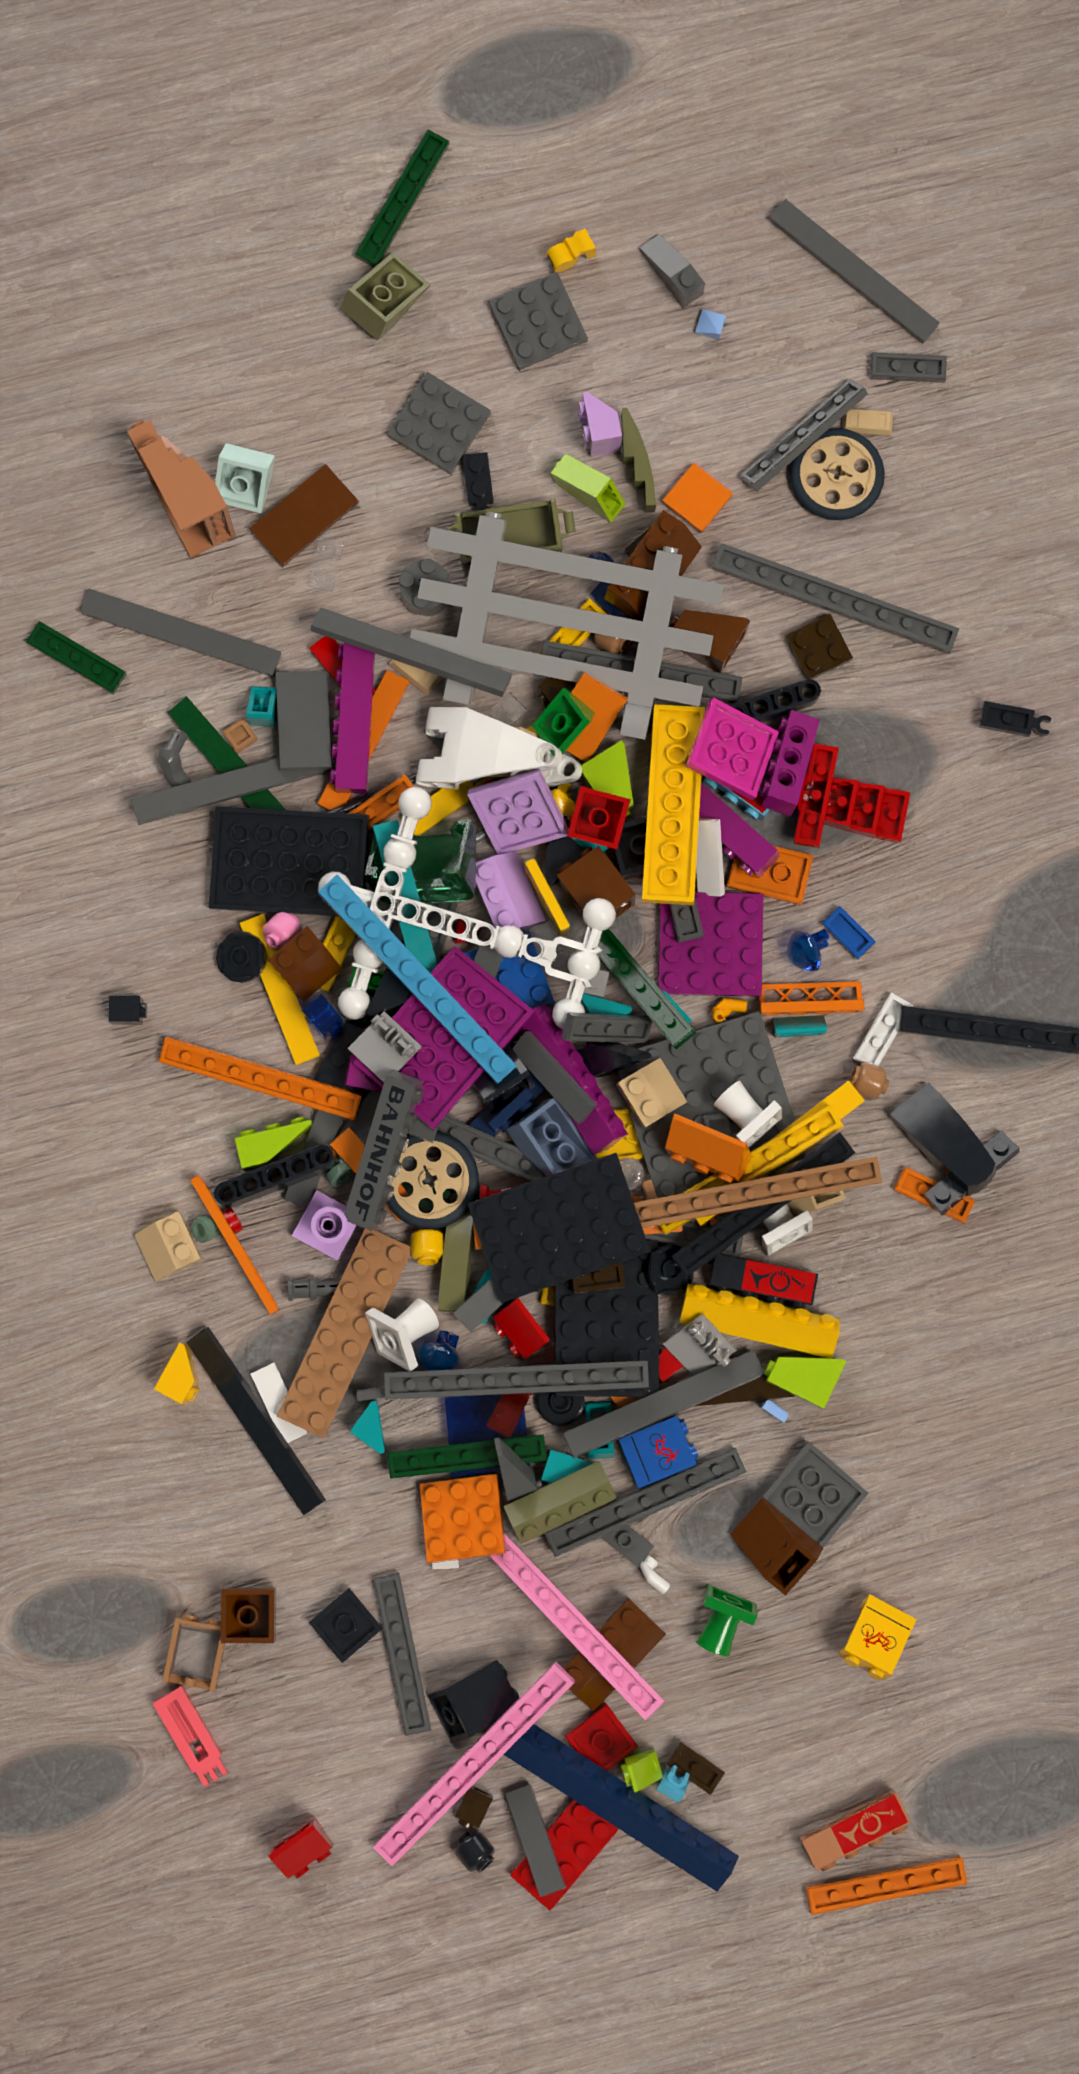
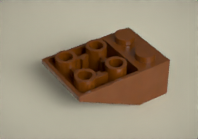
M763 1497L730 1534L762 1576L785 1596L818 1560L823 1550L820 1544Z

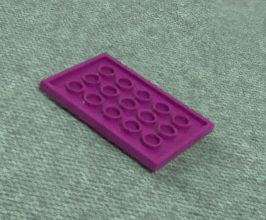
M456 946L449 951L431 972V975L502 1050L534 1014L533 1009ZM412 994L392 1019L422 1047L398 1072L424 1081L421 1089L424 1090V1095L420 1104L416 1105L414 1114L434 1131L483 1074L484 1070ZM357 1058L353 1065L383 1088L384 1082Z

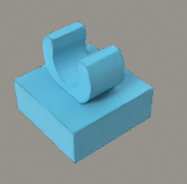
M674 1765L671 1769L666 1767L662 1774L663 1778L660 1779L656 1790L680 1803L689 1783V1773L686 1772L683 1777L676 1773L677 1766Z

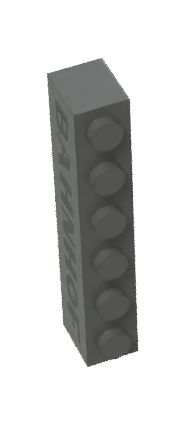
M396 1070L386 1075L344 1213L347 1222L370 1231L383 1224L387 1215V1211L384 1210L386 1202L391 1199L394 1192L392 1183L394 1177H397L401 1170L402 1163L399 1160L409 1144V1139L406 1137L409 1129H412L416 1121L414 1111L424 1095V1090H421L424 1081Z

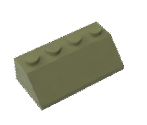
M597 1461L504 1506V1509L520 1543L523 1544L616 1499V1496L600 1462Z

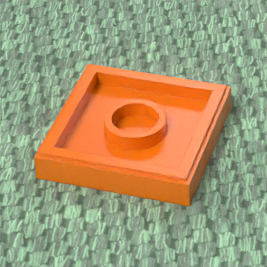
M693 463L662 500V503L702 534L730 500L733 493Z

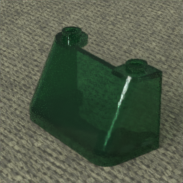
M460 819L454 821L450 828L451 834L413 836L412 840L416 841L417 845L414 844L416 859L411 865L420 902L467 901L473 898L476 887V827L472 820ZM374 834L364 876L375 892L384 867ZM387 896L379 898L384 903L392 904L391 899Z

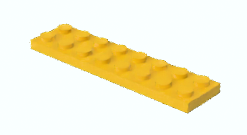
M654 704L642 902L694 905L701 774L686 767V763L705 714V707Z

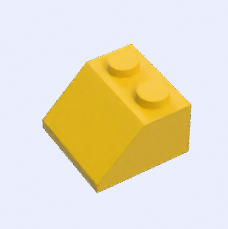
M179 1343L154 1390L181 1405H187L188 1402H194L200 1391V1388L197 1387L199 1378L190 1347L184 1343Z

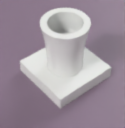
M741 1081L731 1085L714 1103L717 1109L726 1114L742 1129L736 1135V1139L747 1143L748 1148L782 1119V1107L775 1100L765 1110H762L747 1092Z
M785 1205L763 1221L769 1233L762 1236V1247L767 1256L811 1232L813 1219L809 1212L805 1211L794 1218L788 1205Z
M416 1299L396 1319L375 1308H371L365 1313L377 1353L410 1372L418 1366L411 1343L439 1327L435 1312L422 1299Z

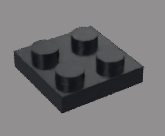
M350 1587L308 1622L341 1663L346 1661L383 1629Z

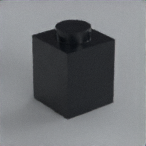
M109 996V1022L112 1025H143V1018H147V1003H143L141 996Z

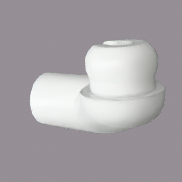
M647 1555L644 1561L641 1562L640 1569L647 1583L659 1593L664 1594L669 1589L670 1584L653 1570L657 1567L658 1562L650 1555Z

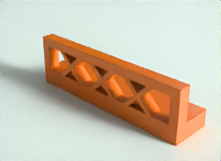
M861 981L762 984V997H759L761 1016L862 1013L865 1010L864 1000H862ZM824 988L833 995L829 1001H818L813 997L818 989ZM831 988H840V989H839L837 992H834ZM844 988H855L856 1000H843L838 994ZM793 989H800L808 997L804 1001L792 1002L787 996ZM806 989H814V990H813V992L810 994ZM764 990H775L782 998L778 1002L765 1003ZM781 990L789 991L786 994H784Z

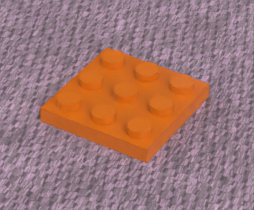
M497 1474L420 1484L428 1564L506 1554L499 1476Z

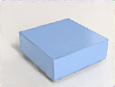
M765 1400L760 1407L781 1423H784L789 1416L788 1412L770 1400Z

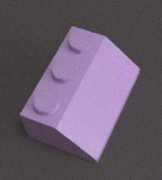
M517 851L495 855L469 866L473 881L491 924L495 929L496 926L513 925L524 931L546 922Z

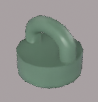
M338 1158L336 1166L330 1171L325 1172L328 1182L333 1187L343 1186L353 1175V1170L341 1158Z
M200 1216L192 1221L191 1230L197 1241L205 1243L219 1235V1228L210 1216Z

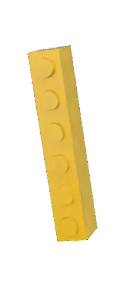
M699 1284L687 1285L679 1321L681 1324L688 1325L701 1314H704L721 1333L830 1359L833 1358L840 1333V1319H836L831 1315H819L802 1308H789L780 1303H768L751 1296L742 1297L725 1290L717 1292Z

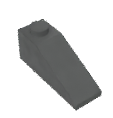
M660 234L639 248L683 308L703 295L705 282L692 265Z
M494 1438L508 1504L541 1489V1480L535 1481L533 1470L500 1438Z

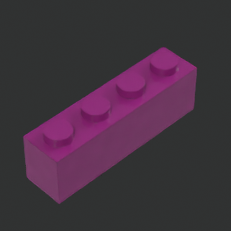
M701 785L699 818L720 819L722 852L729 859L732 860L735 857L742 863L739 867L751 877L754 874L757 878H760L780 857L778 850L706 786Z

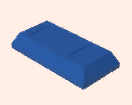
M841 906L822 923L857 960L876 943Z

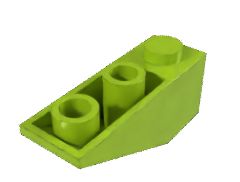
M305 1117L290 1120L291 1125L281 1127L280 1123L265 1126L266 1131L255 1133V1129L240 1132V1137L235 1138L242 1169L248 1170L270 1164L312 1127V1121H306Z
M655 1749L627 1756L624 1758L626 1764L621 1765L627 1787L632 1786L634 1792H638L663 1778Z

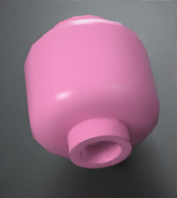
M277 913L264 925L263 934L266 943L271 948L281 949L301 931L299 919L293 914Z

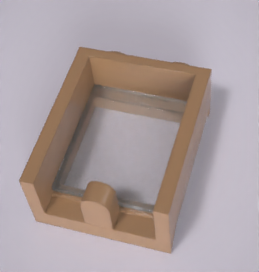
M183 1614L182 1619L175 1618L162 1682L176 1683L215 1692L217 1691L226 1643H221V1621L208 1619L207 1624L197 1622L198 1616Z

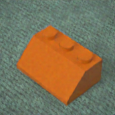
M674 1114L665 1147L668 1155H670L669 1158L682 1165L684 1162L694 1165L693 1169L700 1173L708 1174L709 1171L717 1174V1179L726 1184H731L732 1182L740 1183L752 1158L747 1143Z

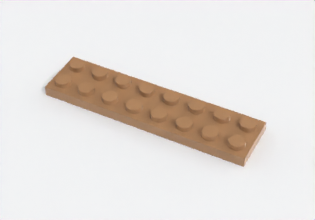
M364 1229L277 1417L325 1438L372 1337L365 1313L371 1308H375L382 1313L384 1312L411 1254L410 1246L374 1229L371 1231Z

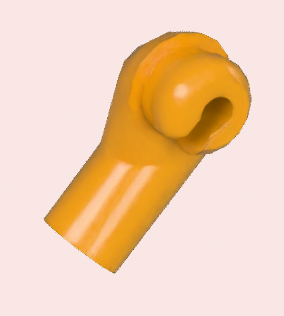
M723 998L712 1009L711 1016L713 1020L722 1023L732 1012L746 1013L747 1000Z

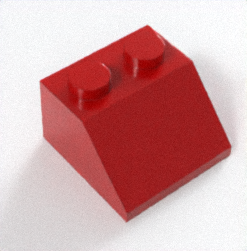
M580 786L567 836L618 849L631 799Z
M519 1298L493 1317L496 1323L492 1326L501 1338L505 1335L512 1343L508 1347L517 1359L520 1356L524 1360L550 1341Z
M315 1818L272 1848L268 1857L288 1879L293 1875L297 1879L309 1870L307 1865L314 1860L320 1863L332 1854L330 1849L334 1844Z

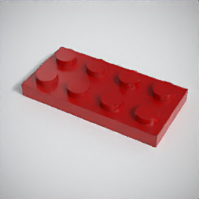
M572 1800L547 1830L567 1888L540 1897L526 1856L510 1873V1876L551 1911L619 1829L580 1803Z

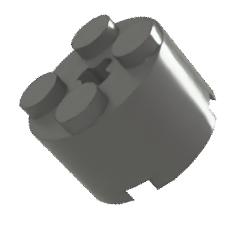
M430 558L417 560L404 569L399 581L400 595L404 606L411 613L434 616L440 613L447 604L417 598L421 578L450 583V578L442 565Z

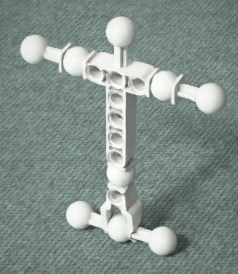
M420 787L407 788L399 797L398 806L403 814L398 834H391L392 839L384 847L383 857L385 862L383 866H386V868L380 874L375 892L351 885L349 879L340 872H330L321 878L318 891L338 874L389 930L392 920L396 919L477 945H491L490 948L494 949L504 958L517 956L521 958L524 955L526 959L545 966V971L548 975L571 981L566 998L557 1002L552 1012L554 1023L562 1030L564 1029L568 1013H585L581 999L585 988L591 987L589 980L593 979L600 970L601 963L597 955L602 951L598 947L603 930H607L613 925L616 917L615 908L610 901L596 898L589 901L583 909V919L587 925L583 943L560 936L556 937L553 941L534 937L528 939V935H524L516 926H496L495 929L488 922L400 896L405 878L403 872L407 873V868L416 859L414 844L417 845V842L413 841L412 838L419 819L424 818L431 809L430 795ZM390 871H395L399 875V882L395 886H390L385 881V876ZM382 896H387L391 899L392 904L387 911H382L378 907V900ZM409 903L413 904L417 910L416 915L411 919L406 918L402 912L403 907ZM432 911H437L442 917L441 923L438 926H432L427 921V916ZM456 919H462L466 922L467 927L462 934H457L452 929V924ZM483 926L488 927L492 933L491 938L486 942L479 940L477 937L478 929ZM361 939L353 948L355 962H352V966L357 967L352 985L341 992L338 998L339 1011L343 1016L354 1020L363 1018L367 1014L371 1000L366 990L371 973H378L379 969L376 968L383 964ZM530 942H537L541 945L542 951L539 956L532 957L527 953V946ZM558 944L577 949L568 959L567 967L569 973L551 967L553 959L557 956L556 947Z

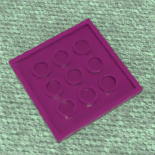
M695 893L694 896L704 938L683 943L678 941L670 904L661 903L659 989L661 991L664 990L668 995L762 997L764 894L724 893L720 897L708 896L707 893Z

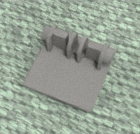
M383 1012L380 1016L376 1015L371 1021L372 1024L348 1047V1050L382 1082L385 1081L387 1074L395 1070L399 1071L422 1047L386 1012Z
M701 1314L663 1343L693 1376L716 1365H722L723 1367L728 1365L730 1362L729 1356L737 1351L704 1314Z

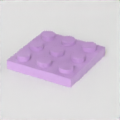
M540 769L468 790L467 795L497 855L568 835L569 828Z

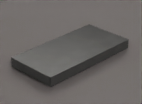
M327 671L276 672L280 771L331 770Z

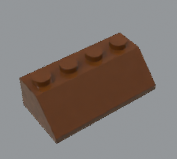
M663 510L624 565L653 570L657 550L662 551L663 546L678 549V554L683 555L679 576H682L702 546L683 522ZM610 584L604 599L633 619L643 621L649 591Z
M629 1597L598 1629L602 1636L633 1668L666 1635ZM579 1650L562 1667L575 1680L569 1690L593 1711L615 1690Z

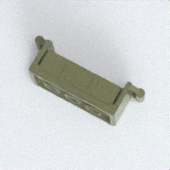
M556 499L493 509L489 508L462 514L460 512L454 513L455 524L446 529L450 531L456 529V532L476 535L480 515L486 516L487 511L502 514L501 519L507 520L503 541L557 552L563 550L562 539L570 533L576 532L573 511L567 512L558 509ZM560 513H563L566 533L563 534L560 531L558 517ZM460 554L461 566L471 565L472 556Z

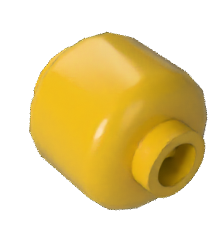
M419 1228L410 1237L411 1257L419 1265L430 1266L437 1264L438 1260L443 1258L444 1235L435 1229Z

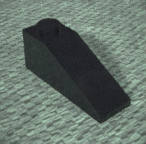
M587 1041L586 1047L577 1050L582 1056L587 1069L595 1078L610 1075L652 1058L649 1052L618 1042Z

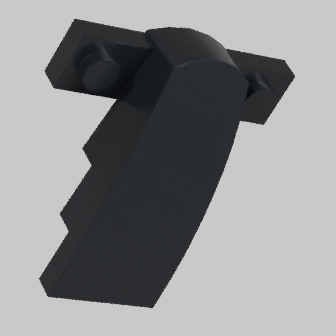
M929 1082L890 1113V1118L908 1135L909 1140L927 1156V1160L946 1175L945 1178L924 1194L925 1199L942 1216L966 1196L983 1190L992 1181L996 1171L1020 1152L1019 1147L1003 1131L983 1145L963 1118Z

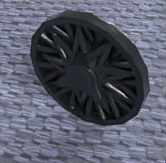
M554 1392L538 1393L536 1404L538 1412L544 1420L552 1425L564 1426L572 1424L580 1417L584 1410L585 1398L554 1397Z

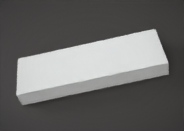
M699 818L696 860L698 893H707L708 896L721 897L724 895L725 889L720 819Z
M891 992L852 1060L859 1064L867 1062L879 1066L898 1033L901 1006L913 1007V1005Z
M272 1363L251 1373L272 1421L287 1443L308 1434L306 1430L277 1417L288 1389L276 1364Z

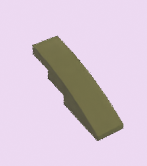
M622 408L623 464H633L634 489L644 488L645 513L655 512V488L649 457L640 432L628 408Z
M470 1210L458 1221L446 1227L438 1311L453 1313L467 1300L474 1245V1222Z

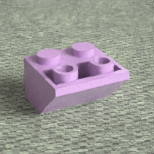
M584 392L582 402H578L580 425H585L583 426L584 434H582L584 448L589 449L591 457L620 452L622 433L618 412L589 392Z

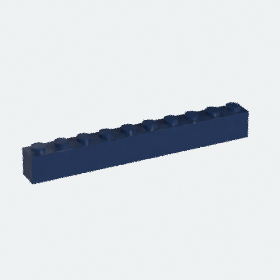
M535 1724L503 1754L716 1892L719 1891L732 1874L739 1855L639 1791L634 1792L633 1787H627L625 1782Z

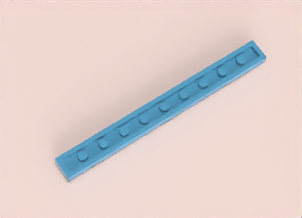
M338 874L318 891L323 900L496 1084L517 1066Z

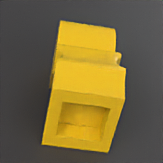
M585 228L576 231L572 237L565 238L563 243L551 247L546 252V256L550 259L555 272H562L573 267L582 254L585 255L586 259L597 256L596 247Z

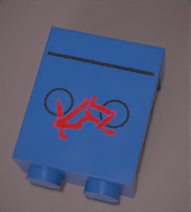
M673 1416L618 1439L638 1489L697 1465L695 1459L699 1458L694 1444H688L685 1435L689 1431L684 1419L679 1420L677 1416Z

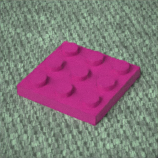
M713 697L708 702L686 767L753 800L759 791L779 731Z

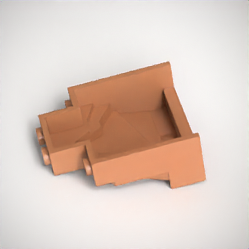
M151 420L146 422L139 421L133 424L131 429L127 431L132 446L189 556L193 558L236 536L226 503L214 481L193 457L188 458L165 436L159 437Z

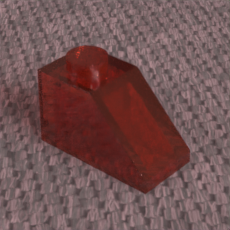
M532 1393L501 1395L486 1426L510 1438Z

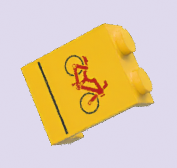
M869 1594L863 1600L859 1608L861 1613L846 1646L840 1650L838 1656L844 1658L846 1664L855 1668L859 1666L868 1671L867 1674L876 1680H886L892 1675L917 1619Z

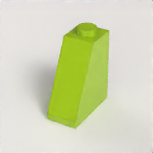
M566 453L555 464L551 472L559 487L610 523L613 522L626 504L610 477Z
M621 740L582 764L581 775L590 789L631 799L626 815L627 818L631 815L630 811L633 809L634 804L625 744Z
M777 1357L775 1362L770 1360L764 1374L767 1375L765 1382L820 1409H824L847 1361L827 1358Z

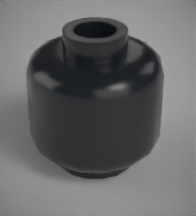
M468 1831L457 1840L459 1846L455 1851L456 1857L468 1871L473 1872L477 1870L480 1873L494 1861L493 1854L495 1849L483 1833L475 1832L470 1834Z

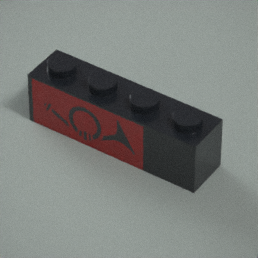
M719 1254L713 1259L709 1286H713L717 1292L733 1290L740 1292L739 1296L755 1297V1295L765 1297V1302L780 1303L781 1300L791 1302L790 1307L806 1309V1305H813L818 1274Z

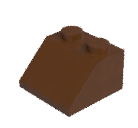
M308 926L268 959L270 965L303 1002L342 970L339 963Z
M276 1588L221 1589V1643L276 1642Z

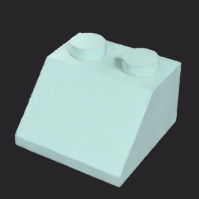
M225 444L218 458L215 485L226 505L262 513L272 478L275 455Z

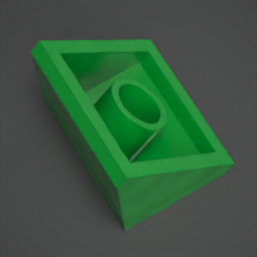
M563 688L531 726L542 740L556 746L563 755L591 722L595 712L569 690Z

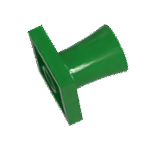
M708 1584L704 1593V1606L713 1610L696 1643L712 1653L728 1657L731 1653L739 1621L754 1625L757 1618V1604Z

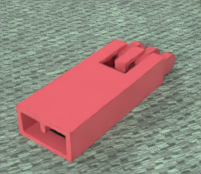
M183 1685L153 1703L192 1773H197L204 1787L210 1785L205 1774L209 1773L214 1782L219 1779L215 1768L218 1767L223 1776L228 1774L220 1758L223 1753ZM197 1738L202 1743L195 1748L201 1756L199 1759L196 1758L189 1746V1743Z

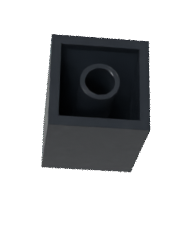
M507 1044L503 1051L517 1066L498 1084L484 1071L472 1085L491 1115L513 1101L525 1088L530 1090L535 1087L530 1072L509 1044Z
M498 1660L486 1663L427 1695L451 1743L469 1738L494 1724L519 1699L517 1691L511 1687L507 1679L508 1675L505 1667Z

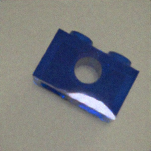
M322 994L302 1010L304 1017L324 1040L328 1037L331 1040L334 1039L343 1030L341 1028L344 1025L342 1017Z

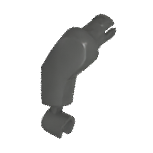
M179 729L173 730L166 747L160 748L157 755L162 773L172 787L191 782L182 769L179 755L185 741L188 739V735L183 731L179 735Z

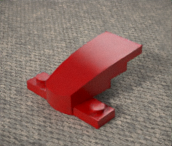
M814 743L808 773L805 775L796 806L799 819L794 844L820 848L824 825L867 837L901 843L911 792L888 789L883 785L860 783L859 780L834 778L839 747Z

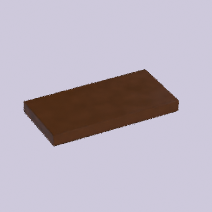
M325 464L252 525L249 530L275 560L284 567L359 504V500Z

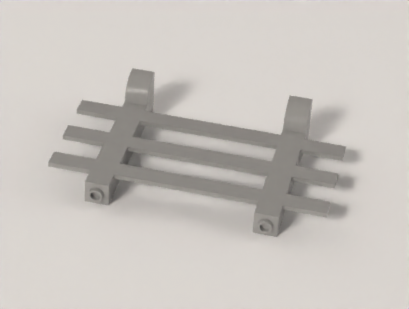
M487 511L486 516L480 515L476 535L430 527L428 548L472 556L467 586L421 578L417 598L462 607L457 637L412 629L411 639L483 664L572 682H578L585 671L610 688L629 693L620 735L646 739L654 698L700 706L703 686L660 678V667L664 647L710 656L714 635L669 627L675 596L720 605L724 584L679 576L683 555L678 554L677 548L663 546L662 551L657 550L653 570L503 541L507 520L501 519L502 514ZM499 562L649 591L643 621L494 592ZM489 613L639 642L633 672L484 643ZM447 678L443 700L470 704L473 702L475 688Z

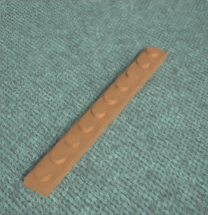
M876 1156L635 1202L634 1205L642 1228H648L882 1183V1178Z

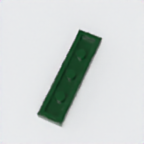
M40 621L26 641L29 646L113 695L127 674L126 671Z

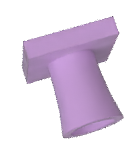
M316 1190L291 1236L338 1260L356 1225L347 1222L344 1215L345 1205ZM326 1220H330L333 1223L331 1230L324 1229L323 1223Z

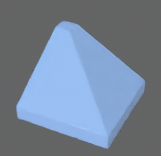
M702 309L695 333L719 340L726 316Z

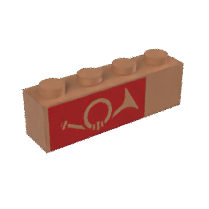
M892 1790L800 1837V1840L816 1871L819 1869L826 1871L836 1865V1860L844 1856L846 1859H850L860 1853V1848L866 1845L873 1847L883 1842V1836L891 1832L893 1835L905 1831L907 1829L906 1825L911 1823L898 1794Z

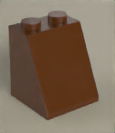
M684 610L681 616L675 615L669 627L714 635L710 656L687 651L682 652L714 672L722 673L746 635L750 620L744 617Z
M599 845L594 849L592 847L587 848L579 855L580 859L573 864L568 862L558 870L560 874L557 875V881L582 918L583 909L586 904L596 898H603L611 902L616 912L615 919L635 905L636 894Z

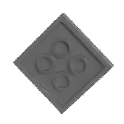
M558 272L489 301V306L519 371L588 342V337Z
M426 372L388 431L387 437L452 475L462 460V455H465L487 421L491 410L429 372Z
M808 1441L759 1500L762 1497L765 1498L818 1544L824 1547L869 1493Z

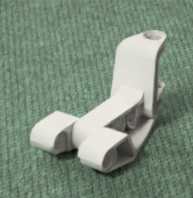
M430 707L425 727L426 735L444 738L441 757L419 760L415 783L426 787L458 789L459 784L473 779L511 772V776H516L540 769L548 787H554L577 781L581 777L582 766L575 759L564 754L562 755L561 750L553 744L467 707ZM573 763L575 766L574 772L570 776H565L564 768L566 765Z

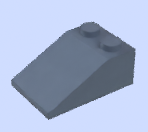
M554 1097L542 1101L506 1129L518 1149L546 1176L598 1159L596 1155H593L566 1110Z

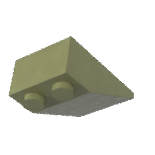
M392 252L348 289L340 309L378 341L394 327L431 284Z

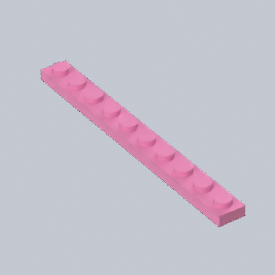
M504 1533L506 1554L490 1557L643 1719L647 1721L665 1703L662 1697Z
M555 1662L374 1844L373 1849L393 1866L574 1684L575 1680Z

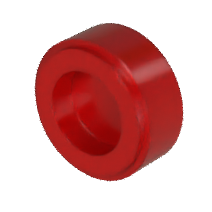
M232 1208L222 1212L235 1234L243 1230L244 1227Z

